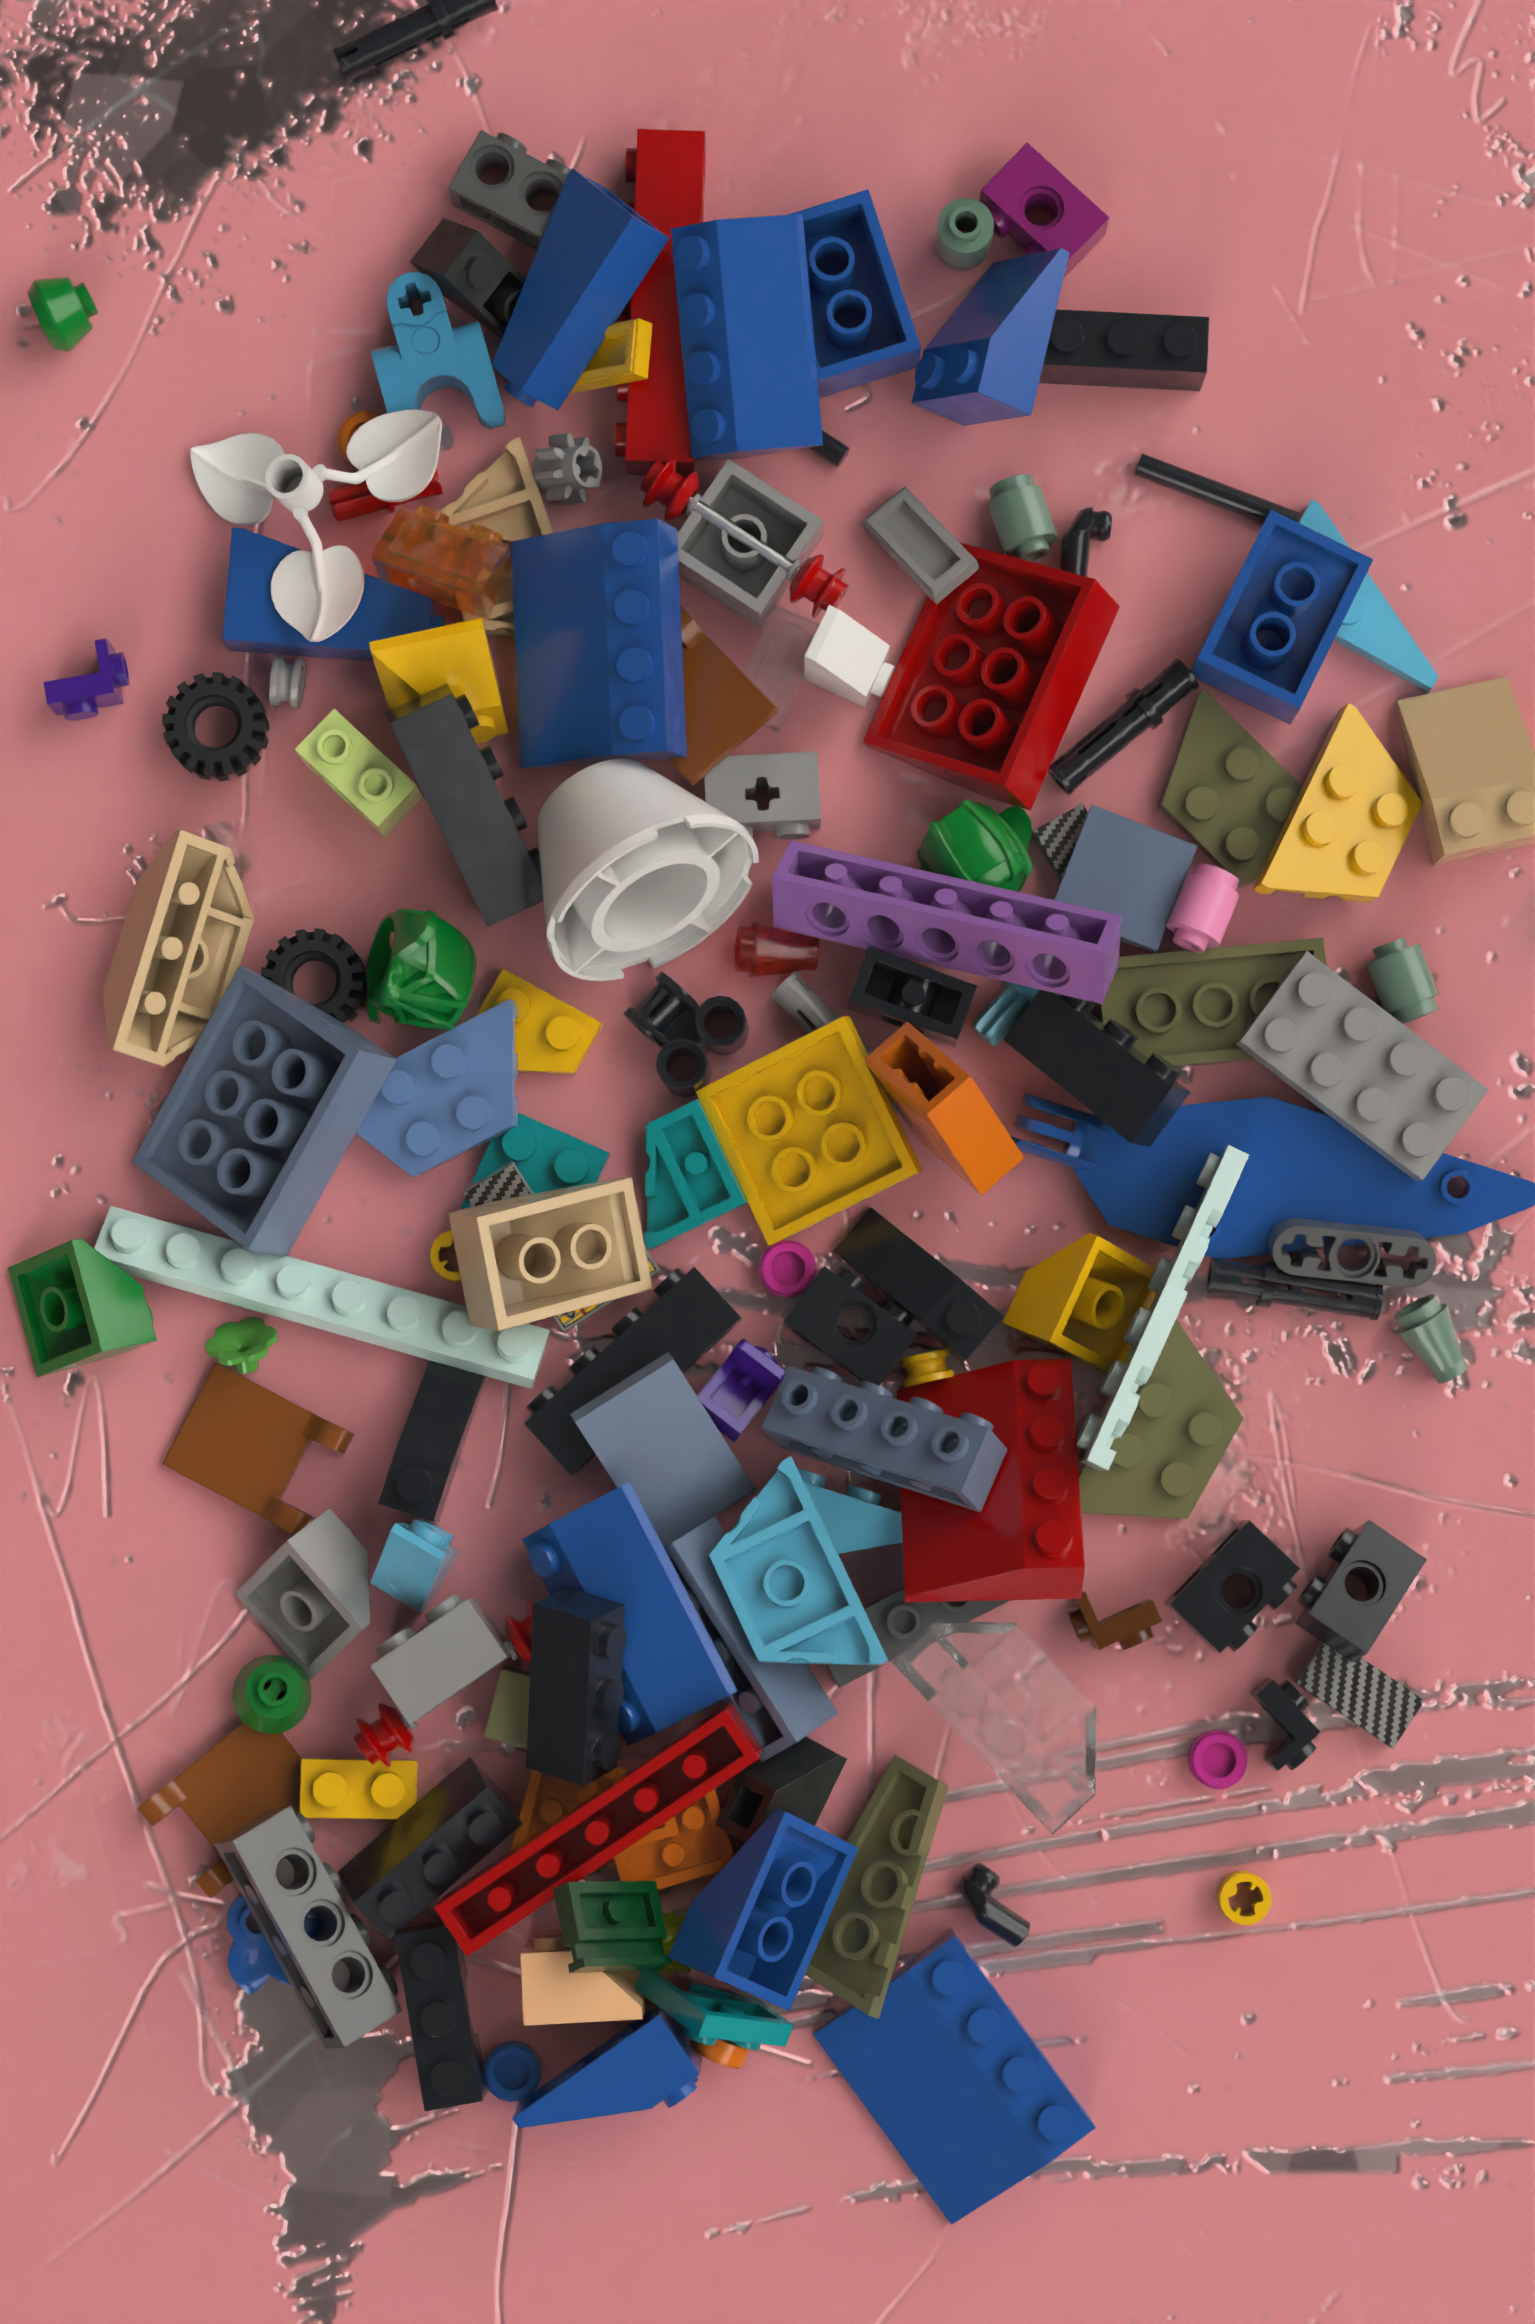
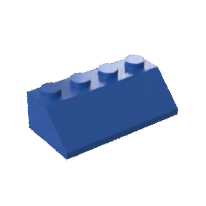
M792 214L719 219L671 229L692 459L728 460L729 458L734 460L823 446L803 215Z
M630 1482L522 1539L529 1552L530 1564L534 1571L542 1578L550 1595L569 1587L625 1604L624 1628L627 1633V1641L622 1656L621 1683L624 1687V1697L620 1706L619 1732L622 1734L627 1746L643 1740L738 1691Z

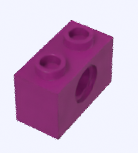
M1028 142L980 192L979 202L989 209L993 217V233L1001 238L1008 235L1023 249L1021 251L1022 256L1059 248L1070 252L1064 277L1106 234L1110 217ZM1032 208H1044L1053 215L1054 221L1045 226H1037L1028 221L1025 213Z

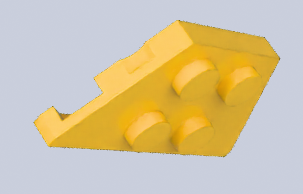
M1348 703L1338 711L1253 887V890L1260 894L1284 891L1302 893V897L1324 899L1328 896H1338L1344 901L1370 903L1379 897L1423 803L1360 712L1352 704Z

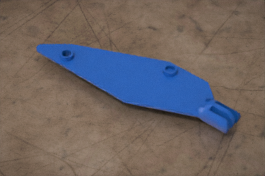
M1024 1093L1021 1104L1040 1109L1042 1112L1054 1116L1058 1115L1073 1120L1070 1131L1017 1114L1015 1126L1066 1142L1063 1153L1032 1141L1027 1142L1010 1136L1021 1152L1073 1168L1108 1225L1178 1247L1181 1240L1171 1235L1184 1207L1188 1205L1196 1209L1205 1188L1197 1185L1196 1182L1209 1154L1213 1153L1220 1157L1223 1149L1228 1145L1249 1154L1224 1213L1216 1228H1212L1208 1237L1210 1242L1204 1256L1210 1258L1228 1259L1270 1254L1268 1250L1270 1232L1279 1222L1289 1218L1412 1230L1427 1238L1463 1234L1535 1205V1183L1446 1153H1442L1423 1181L1416 1182L1332 1117L1269 1096L1181 1105L1151 1147L1130 1143L1096 1114L1083 1112ZM1459 1176L1464 1182V1190L1460 1196L1453 1198L1447 1192V1183L1452 1177ZM1301 1234L1295 1235L1293 1243L1283 1244L1282 1246L1287 1252L1302 1249H1323L1307 1245ZM1323 1236V1237H1322L1323 1246H1324L1325 1241H1326V1238H1327L1328 1236ZM1354 1238L1346 1240L1339 1247L1366 1243L1363 1240Z

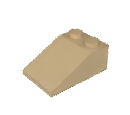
M1502 677L1397 700L1395 702L1416 793L1423 803L1420 810L1433 865L1535 844V751L1508 678Z
M632 1177L513 1197L448 1213L471 1326L501 1331L653 1289Z

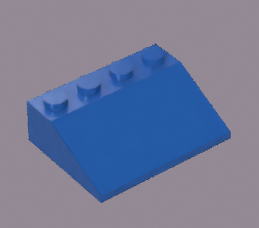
M660 519L602 523L511 541L520 768L533 769L588 765L617 758L643 761L687 757L677 528Z
M953 1929L892 1974L879 2019L868 2016L855 2006L850 2005L813 2032L819 2044L951 2225L1049 2164L1096 2128L1088 2113Z

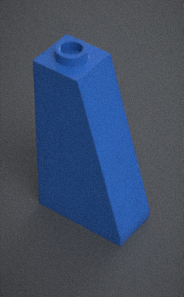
M573 168L564 182L492 363V366L509 381L504 389L530 407H533L538 400L559 410L605 339L604 333L608 326L616 322L669 240V237L613 192Z
M232 528L223 627V641L230 651L373 661L369 642L445 626L444 616L436 615L432 598L364 573V591L351 619L344 627L327 639L320 642H309L299 631L280 616L271 596L273 572L287 555L301 549L244 528Z

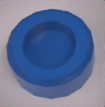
M519 2041L504 2042L495 2047L487 2057L483 2069L484 2082L489 2091L498 2099L507 2102L522 2101L529 2097L539 2085L542 2075L541 2060L536 2051L528 2044Z

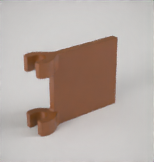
M681 606L687 757L670 758L667 760L693 786L775 716L778 710L712 642Z
M215 1362L162 1464L295 1535L307 1526L312 1515L284 1502L282 1496L310 1442L315 1440L335 1452L345 1454L354 1433Z
M242 1723L171 1782L142 1803L138 1810L151 1826H155L174 1809L181 1807L219 1854L214 1844L268 1811L291 1806L294 1812H299L300 1759L302 1757L282 1733L264 1734ZM221 1858L218 1863L200 1876L196 1882L211 1899L229 1885L233 1878Z

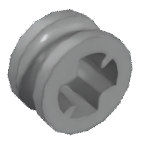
M276 655L274 657L269 685V701L271 706L278 707L281 702L286 701L291 704L292 709L301 708L306 677L304 658H296L295 662L287 663L284 661L283 656Z

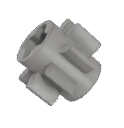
M571 433L550 435V448L536 449L535 452L537 456L533 463V475L537 485L546 492V500L548 501L563 500L565 505L586 502L587 495L585 490L599 488L600 486L599 481L602 476L603 466L599 453L589 445V438L587 436L573 438Z

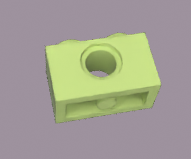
M333 709L295 748L302 762L384 838L423 798L418 786L336 709Z

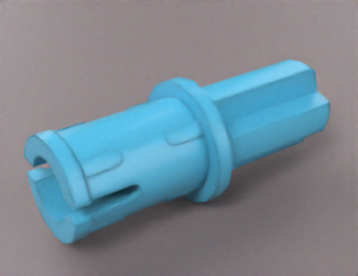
M1001 981L1004 988L973 1021L972 1027L976 1034L986 1043L992 1046L998 1045L1040 989Z

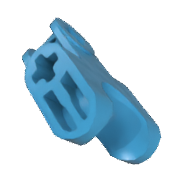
M408 272L397 277L390 285L386 295L387 308L397 343L371 350L387 413L402 410H420L423 401L432 392L443 388H452L461 391L472 400L482 426L487 429L504 426L506 424V416L479 321L452 328L442 292L435 280L429 275L420 272ZM420 298L424 313L419 316H413L410 310V301Z

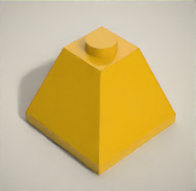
M482 618L369 642L373 661L389 710L447 684L455 698L462 694L466 695L480 725L470 729L476 744L484 743L495 736L509 733L498 678Z
M1088 1233L1025 1271L1002 1323L1042 1345L1107 1373L1112 1362L1118 1360L1124 1363L1132 1346L1123 1341L1127 1328L1136 1310H1139L1140 1307L1149 1310L1156 1295V1292L1147 1288L1155 1268L1098 1235Z

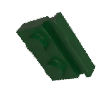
M656 1881L566 1882L553 1888L564 1947H571L573 1962L568 1964L569 1973L651 1971L673 1964L672 1959L668 1958L669 1955H665L662 1940L667 1938Z

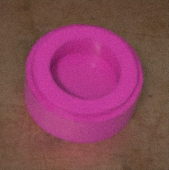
M783 1240L771 1245L764 1252L760 1261L759 1272L762 1283L769 1292L781 1298H794L804 1294L816 1277L817 1267L813 1254L805 1245L797 1241Z
M1211 1730L1202 1733L1193 1741L1188 1752V1765L1192 1775L1196 1780L1209 1788L1225 1789L1235 1785L1243 1777L1247 1768L1248 1759L1244 1745L1237 1737L1226 1731Z

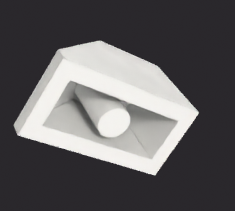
M829 605L804 656V680L865 708L871 694L879 697L883 695L893 674L895 666L887 663L890 645L841 610Z

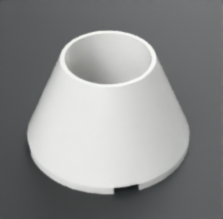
M627 758L610 759L593 764L577 772L564 781L548 797L541 808L537 821L546 935L549 951L564 972L573 977L590 981L624 978V973L621 969L649 961L654 969L681 956L716 931L734 913L749 892L752 882L747 875L752 862L753 864L759 862V854L753 838L739 822L636 760Z

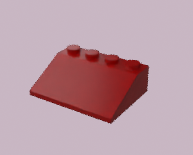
M959 542L977 560L979 569L937 605L927 596L863 743L871 749L979 795L1031 811L1120 606L1096 579Z
M1071 1359L1011 1360L954 1375L950 1378L897 1390L898 1400L909 1403L911 1397H919L939 1406L943 1410V1414L959 1418L962 1412H967L989 1421L994 1426L992 1432L1008 1449L981 1513L900 1487L905 1603L1081 1599L1085 1561Z

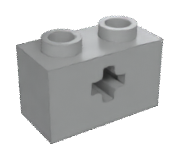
M817 751L727 756L704 776L706 803L743 825L752 838L753 832L776 831L777 839H801L810 836V829H820L821 810ZM765 787L770 797H779V799L770 800L768 810H757L756 801L746 800L756 796V788Z

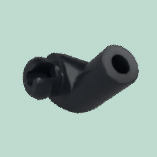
M1089 507L1078 512L1062 539L1060 570L1087 577L1090 541H1106L1111 535L1112 515L1108 511L1097 512L1093 511V507Z
M977 1863L973 1865L967 1877L962 1876L960 1891L978 1923L1010 1945L1016 1947L1028 1935L1030 1923L991 1895L993 1890L1000 1884V1877L982 1863Z

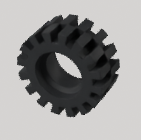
M213 672V677L208 678L203 673L193 676L195 682L189 685L185 681L177 687L180 691L175 698L170 695L166 702L169 710L167 714L162 716V724L166 733H163L165 742L181 765L190 773L192 771L197 773L200 778L210 780V777H217L219 781L229 780L228 775L234 773L240 777L247 773L245 767L251 762L256 765L260 761V750L267 748L269 739L266 736V731L270 730L269 720L265 715V709L254 691L233 675L231 679L226 678L220 672ZM221 706L228 708L235 714L238 723L237 732L234 738L224 746L215 748L205 746L198 741L195 735L196 720L207 708Z
M315 928L314 932H307L305 929L295 931V936L289 939L284 936L278 941L280 946L275 951L270 949L266 959L268 963L266 968L262 967L261 976L296 995L293 989V978L296 971L303 964L310 961H321L330 965L336 975L335 990L327 1000L311 1005L342 1023L348 1020L352 1022L358 1016L356 1013L360 1005L363 1006L366 1000L364 994L366 987L365 967L352 946L335 933L332 935L324 929Z

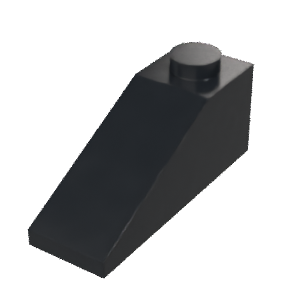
M870 1208L834 1249L836 1254L893 1303L913 1317L915 1322L962 1362L968 1359L1004 1317L962 1279L873 1208Z
M429 1360L395 1450L378 1504L433 1522L440 1521L486 1376Z

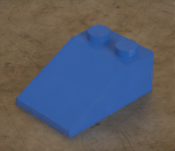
M1059 248L993 262L924 349L922 359L919 361L915 371L916 386L911 403L963 426L1031 416L1070 252Z
M1270 510L1191 672L1197 680L1290 725L1299 712L1373 559Z
M777 1808L691 1902L668 1958L790 2011L858 1851V1847Z
M656 2005L644 2014L643 2019L635 2020L538 2088L529 2097L520 2101L512 2119L518 2128L648 2110L661 2101H664L666 2106L670 2108L697 2089L695 2083L698 2081L697 2076L700 2075L702 2058L692 2050L689 2039L684 2035L676 2020Z

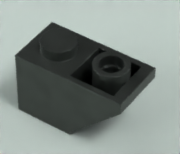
M443 218L411 259L410 263L420 273L429 275L435 280L445 298L500 338H503L526 279L478 230Z
M805 1736L797 1743L764 1762L760 1760L740 1771L715 1825L745 1843L777 1808L815 1826L847 1758Z

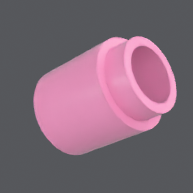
M1197 864L1194 873L1186 875L1166 924L1168 930L1175 934L1173 942L1184 949L1196 953H1204L1207 947L1218 948L1240 897L1238 892H1236L1239 879L1219 867L1209 864Z

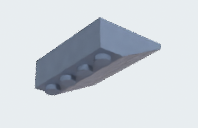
M239 965L131 1162L247 1250L288 1256L397 1059L353 1028L251 969Z

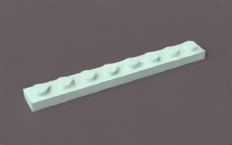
M113 1206L109 1208L94 1247L95 1250L125 1273L134 1277L529 1389H533L549 1339L550 1330L530 1324H523L501 1331L471 1326L466 1306L290 1256L250 1251L238 1242Z

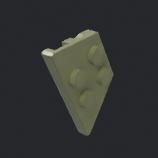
M1204 689L1195 701L1193 712L1159 809L1219 868L1236 876L1239 879L1238 887L1241 888L1256 883L1302 786Z
M1176 1319L1147 1383L1142 1386L1139 1385L1136 1391L1140 1398L1128 1427H1126L1121 1438H1114L1110 1449L1116 1451V1455L1109 1470L1098 1471L1084 1464L1079 1473L1081 1513L1188 1519L1244 1419Z

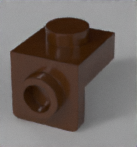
M1082 1591L1081 1599H1073L1076 1607L1067 1611L1080 1642L1083 1643L1091 1639L1094 1648L1098 1650L1118 1641L1122 1650L1136 1646L1154 1637L1150 1627L1162 1622L1153 1600L1146 1599L1098 1621L1088 1596L1084 1591Z

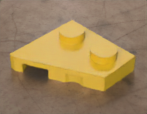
M502 969L477 1015L508 999L515 1000L518 1007V1019H515V1053H518V1073L547 1072L548 1074L576 1075L603 1024L511 972Z

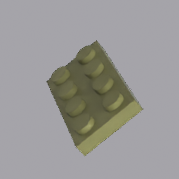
M1313 938L1207 948L1204 953L1186 950L1119 957L1118 968L1103 1004L1099 1003L1100 1020L1105 1024L1109 1019L1117 1021L1138 1038L1133 1046L1147 1058L1152 1053H1156L1176 1068L1256 1060L1238 1047L1236 1042L1302 953L1308 951L1326 965L1324 939Z

